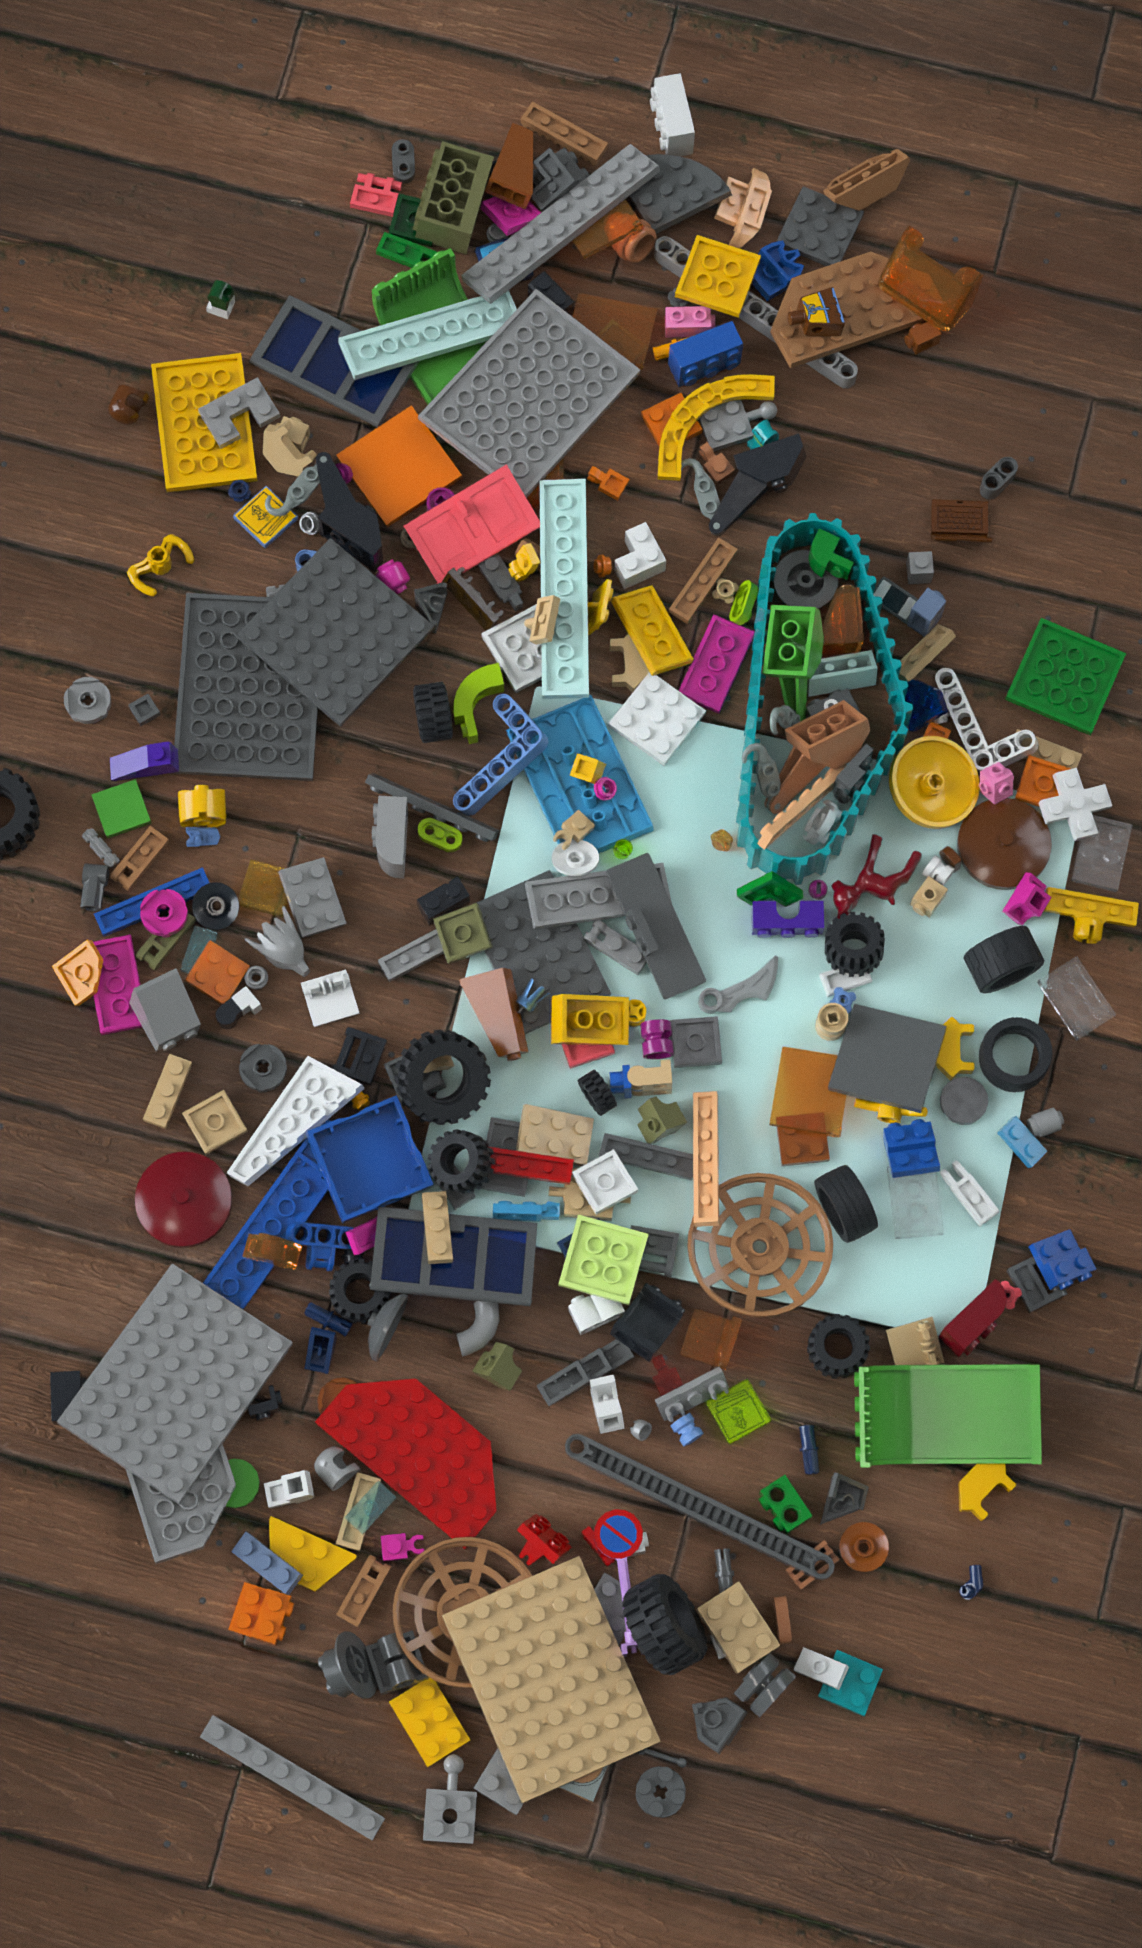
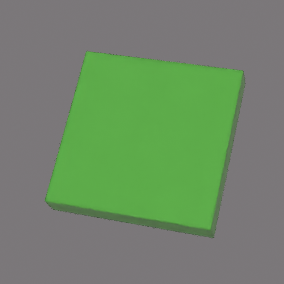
M136 779L91 794L107 839L151 824Z

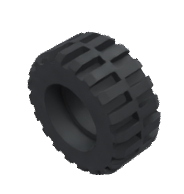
M3 768V771H0V796L8 798L14 803L15 813L11 821L3 828H0V860H3V855L9 854L11 858L16 855L15 851L19 848L22 851L27 848V840L33 841L36 836L34 830H37L40 824L38 819L40 809L31 786L28 782L24 781L21 775L18 773L13 775L12 771L7 768Z
M434 1030V1033L431 1034L429 1032L422 1033V1038L418 1040L414 1038L409 1042L411 1046L408 1050L403 1049L401 1055H403L402 1060H397L396 1068L398 1069V1074H395V1082L398 1083L396 1088L398 1095L402 1097V1102L413 1113L427 1122L444 1125L445 1122L456 1124L460 1118L468 1119L471 1117L469 1113L472 1110L477 1112L481 1107L478 1103L481 1099L486 1100L488 1095L485 1089L490 1087L491 1080L488 1078V1074L491 1072L489 1065L485 1062L487 1058L475 1043L454 1031ZM449 1055L461 1063L463 1069L462 1081L453 1094L445 1098L436 1099L429 1096L423 1089V1074L431 1061L440 1056Z
M655 1574L626 1591L622 1602L624 1617L627 1620L626 1624L632 1633L633 1640L638 1645V1649L645 1655L646 1660L649 1664L653 1665L654 1669L665 1675H674L704 1658L707 1651V1637L704 1634V1626H702L699 1614L695 1611V1607L690 1602L688 1595L680 1588L677 1582L673 1581V1578L665 1574Z

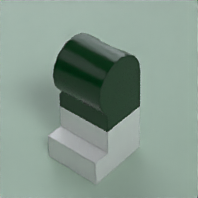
M215 280L207 297L209 303L206 309L208 313L228 319L235 304L234 291L228 283Z

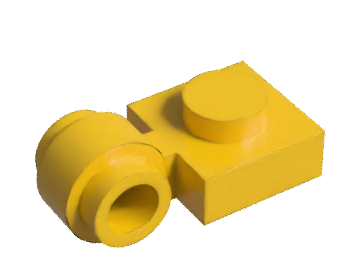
M531 543L521 547L516 555L517 560L509 564L510 568L508 570L516 582L523 581L528 578L529 574L534 573L541 562Z

